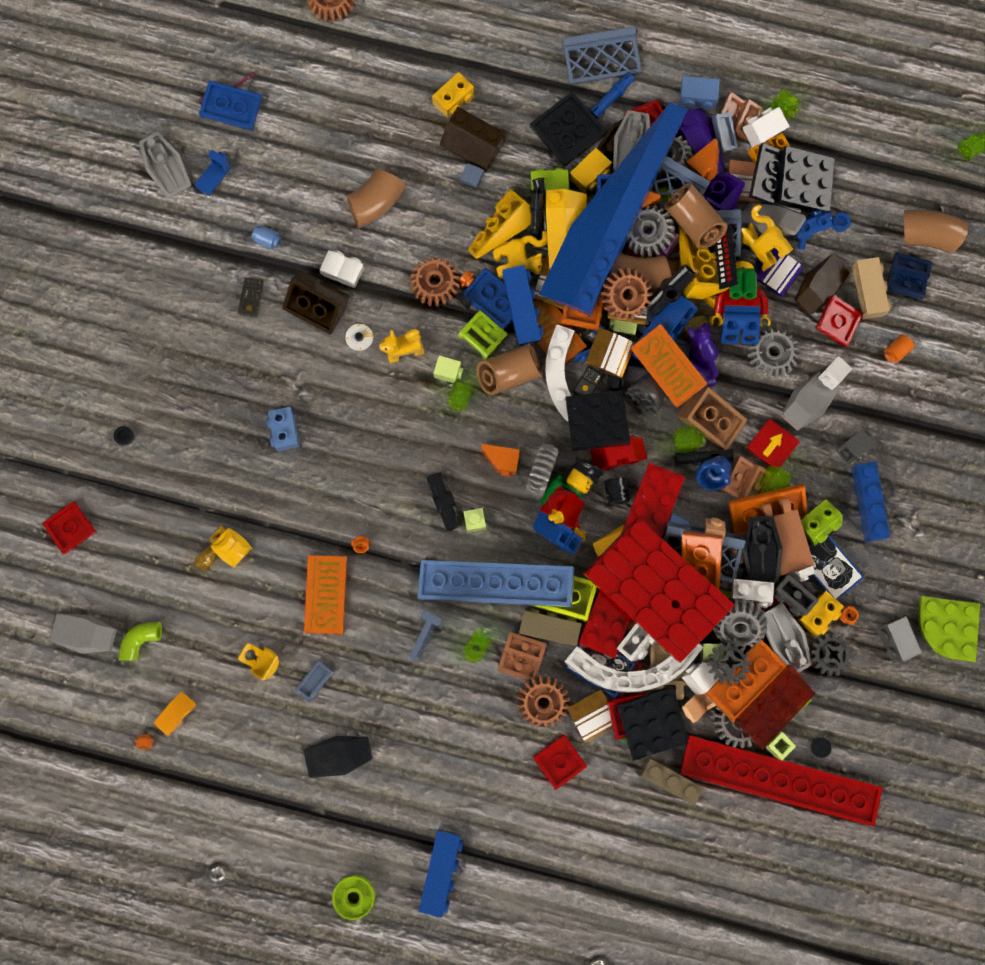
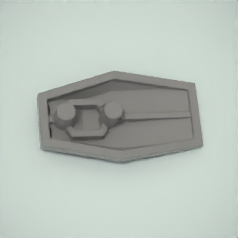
M627 111L614 137L613 171L618 168L650 128L648 113Z
M159 132L139 141L146 171L168 199L192 187L180 154Z
M749 203L742 213L744 216L742 226L747 228L748 224L752 223L756 233L762 235L767 229V224L758 223L753 220L751 210L758 203ZM760 204L762 207L758 214L760 216H769L782 231L783 236L796 235L806 221L804 215L786 208Z
M820 371L792 392L781 415L797 431L822 417L840 390L838 387H835L833 390L826 387L818 379L822 374Z
M779 603L766 611L767 632L765 634L770 646L789 667L787 670L790 674L795 676L812 665L805 632L783 603Z
M57 613L50 641L82 654L111 652L117 629L93 615Z

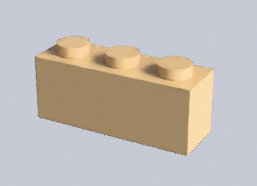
M879 257L857 260L852 265L860 310L863 314L862 319L883 317L891 309L890 299H887L886 295L887 283L883 280L882 275L884 272L883 264L880 263Z

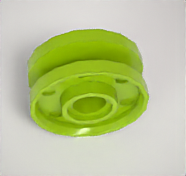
M353 874L339 881L333 891L332 901L333 907L340 916L345 919L356 920L363 918L369 913L374 905L376 896L370 880L364 876ZM349 893H358L359 901H350Z

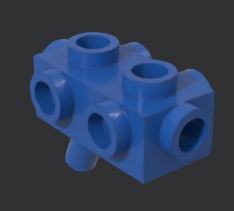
M822 209L810 212L811 214L806 216V221L797 234L790 235L792 238L799 239L798 249L805 250L806 239L812 238V234L833 227L831 222L833 217L829 210L824 212Z

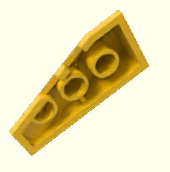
M509 189L494 207L496 212L492 218H487V226L484 231H480L467 251L478 259L525 230L531 222L530 205Z
M567 189L546 190L549 270L572 223L587 206V194Z
M678 225L680 267L683 264H687L697 275L683 289L685 298L705 299L728 290L729 288L719 290L715 254L710 253L708 248H698L680 225Z

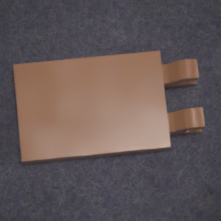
M789 498L779 500L782 513L774 516L783 547L779 576L814 566L798 510H791ZM770 504L760 506L763 516L773 515Z

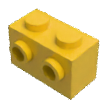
M458 72L432 95L433 104L449 118L457 107L461 108L463 104L469 103L473 99L474 86Z
M595 148L570 172L569 180L586 194L589 190L593 191L597 187V175L611 173L612 162Z
M827 591L819 594L817 597L819 599L818 603L808 615L800 616L796 620L813 636L824 635L830 628L828 624L832 620L836 621L842 614L841 609L844 606Z

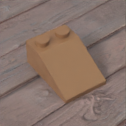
M703 387L689 398L676 416L690 428L724 450L730 447L747 421L743 415L709 387Z

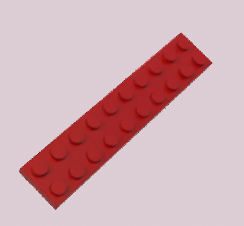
M648 463L621 534L636 518H639L662 539L685 476ZM600 589L578 644L616 658L617 647L622 642L631 618Z
M688 735L679 773L680 775L875 827L883 787L690 735Z

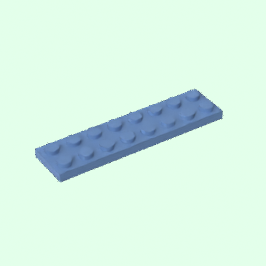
M421 560L418 599L572 607L574 567Z

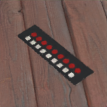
M730 224L727 225V231L724 236L715 243L719 290L738 285L732 226Z

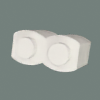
M328 250L320 268V274L355 288L364 267L361 260L355 257L350 259L338 250Z

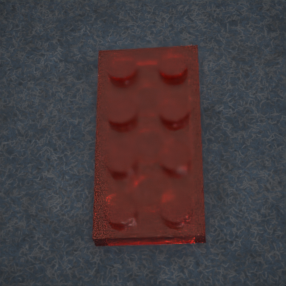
M788 664L735 721L755 745L763 750L816 693L796 669Z

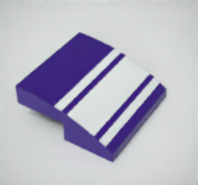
M773 248L771 252L777 262L766 271H763L761 269L763 264L759 261L756 265L757 281L765 285L767 290L783 297L804 267L788 255L780 258L778 250Z

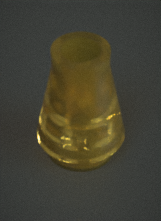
M212 543L194 558L193 565L204 573L210 570L217 556L210 547Z

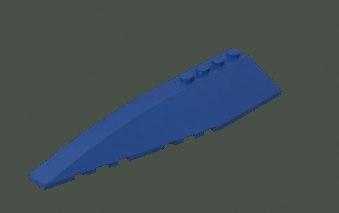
M670 102L576 218L564 239L539 295L589 317L592 316L601 297L600 292L605 289L602 286L607 284L606 278L611 276V272L619 259L688 109Z

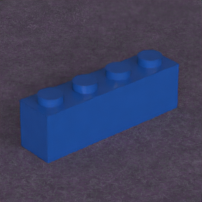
M525 265L503 269L502 276L518 346L541 341V336H544L542 325L537 323L539 311L538 307L533 305L532 299H535L534 289L529 287L528 281L531 280L529 269H525Z
M680 295L676 302L669 303L658 316H655L653 322L644 330L639 340L661 324L675 341L698 308L691 301ZM632 352L631 355H632L635 359H637L638 361H640V360L637 358V356L634 354V352Z
M877 462L857 464L851 469L864 542L886 540L890 538Z
M437 830L418 912L442 918L443 912H448L450 901L446 900L448 892L452 893L454 880H451L452 872L457 873L459 860L455 859L457 852L462 851L464 840H460L461 834Z

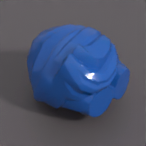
M722 456L704 460L696 470V480L702 488L712 491L720 490L731 482V464Z

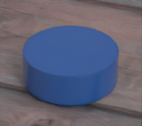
M843 212L836 213L831 221L832 229L837 232H844L850 226V217Z

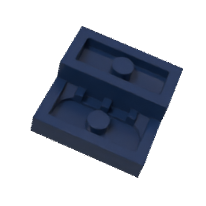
M895 252L887 281V291L923 299L926 293L927 280L930 277L932 261Z

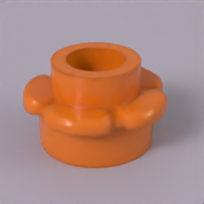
M467 270L461 276L458 282L462 285V288L465 286L468 288L475 280L473 278L474 273L471 274Z
M357 536L351 541V546H353L355 552L365 553L369 549L370 540L364 536Z
M847 606L841 609V621L848 623V625L855 624L859 618V613L855 607Z
M142 734L134 742L137 749H151L154 739L150 738V735Z

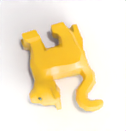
M756 204L751 210V216L758 223H766L767 229L758 237L752 223L748 224L747 228H741V244L749 246L750 250L762 262L763 266L761 269L766 271L777 262L771 252L773 248L778 250L780 258L790 253L793 248L769 216H760L758 214L762 206Z
M542 232L541 240L532 235H526L520 239L504 242L494 248L493 255L496 261L507 256L509 262L496 268L498 277L503 281V269L525 265V269H529L530 272L539 275L545 258H541V253H538L527 259L525 244L531 243L535 247L545 246L548 242L547 232Z
M417 329L409 330L406 334L398 337L395 336L393 330H390V335L383 338L379 344L380 350L387 353L390 363L399 361L400 356L415 353L417 357L425 354L423 344L420 341V331Z

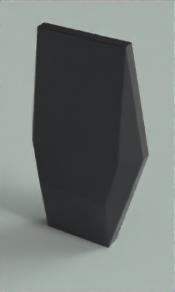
M750 516L745 546L743 548L748 579L778 584L783 547L774 516Z
M335 736L303 750L309 778L346 775L373 760L369 737Z

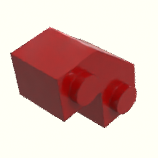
M629 435L630 445L590 449L593 464L603 471H607L621 465H632L647 460L643 438Z

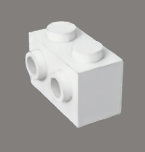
M770 107L762 111L761 117L758 118L757 115L747 120L748 124L742 127L752 147L765 142L789 127L780 107L773 110Z
M734 579L731 602L734 603L735 599L738 602H742L745 599L746 603L753 601L754 605H759L760 608H767L773 603L774 583Z
M635 624L617 649L630 661H638L648 654L647 649L651 644L654 645L656 641L640 626Z

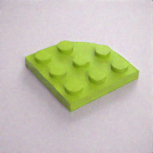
M921 596L919 599L918 624L923 639L926 640L934 652L945 658L976 662L980 604Z

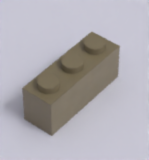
M528 608V611L523 612L519 635L577 647L581 623H577L578 619L566 617V620L559 619L558 614L547 612L546 616L539 614L540 610Z
M647 758L639 774L642 778L694 806L704 789L702 786L650 758Z

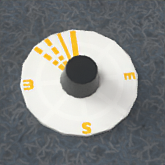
M364 324L352 325L346 332V343L353 350H365L373 342L372 330Z

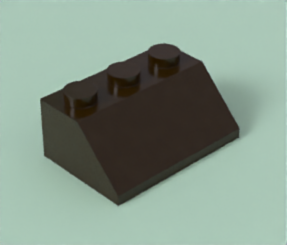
M457 107L447 123L440 146L487 172L505 143L506 133Z
M301 270L291 278L282 309L331 335L346 310L350 295Z

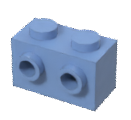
M683 76L680 84L679 105H684L688 108L694 106L704 109L715 108L718 102L720 79Z
M286 407L268 411L269 417L266 418L268 429L271 428L272 436H270L271 446L275 447L277 451L300 447L292 408Z

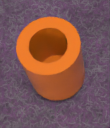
M901 334L884 350V356L891 363H899L914 349L915 345L908 336Z

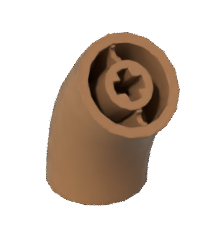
M375 169L363 186L347 194L348 205L357 228L368 225L384 215L400 198L406 188V184L391 173Z
M690 182L680 187L664 205V209L700 249L714 245L727 231L725 221Z
M904 210L905 246H925L951 253L957 250L966 239L968 223L959 217L943 212Z
M621 253L612 271L618 274L619 268L623 269V271L626 267L630 268L631 271L637 269L638 273L642 272L644 274L643 278L649 279L648 283L645 284L652 287L647 290L649 293H656L660 289L661 282L672 277L669 264L664 255L657 257H635Z
M530 343L482 360L477 366L479 384L489 395L501 393L543 376L539 358Z

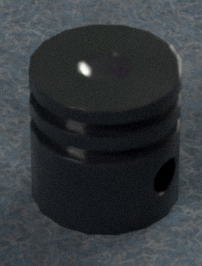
M626 477L604 481L606 495H608L607 500H609L607 502L608 505L630 501V498H628L630 495L627 493L629 489Z

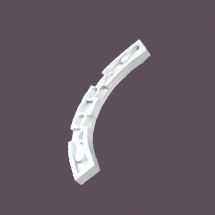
M557 324L546 356V381L554 405L568 422L565 397L571 396L566 384L564 370L566 354L575 331Z
M698 644L681 663L670 656L651 669L634 672H621L606 667L594 660L578 646L565 660V663L597 686L617 692H642L665 685L679 676L691 664L703 646Z

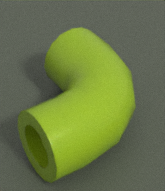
M161 622L140 623L128 630L121 641L119 661H139V650L143 643L147 641H160L162 636Z

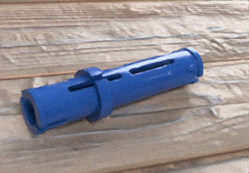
M626 72L617 83L615 82L612 85L610 91L589 110L596 119L619 96L625 94V90L635 81L634 76Z

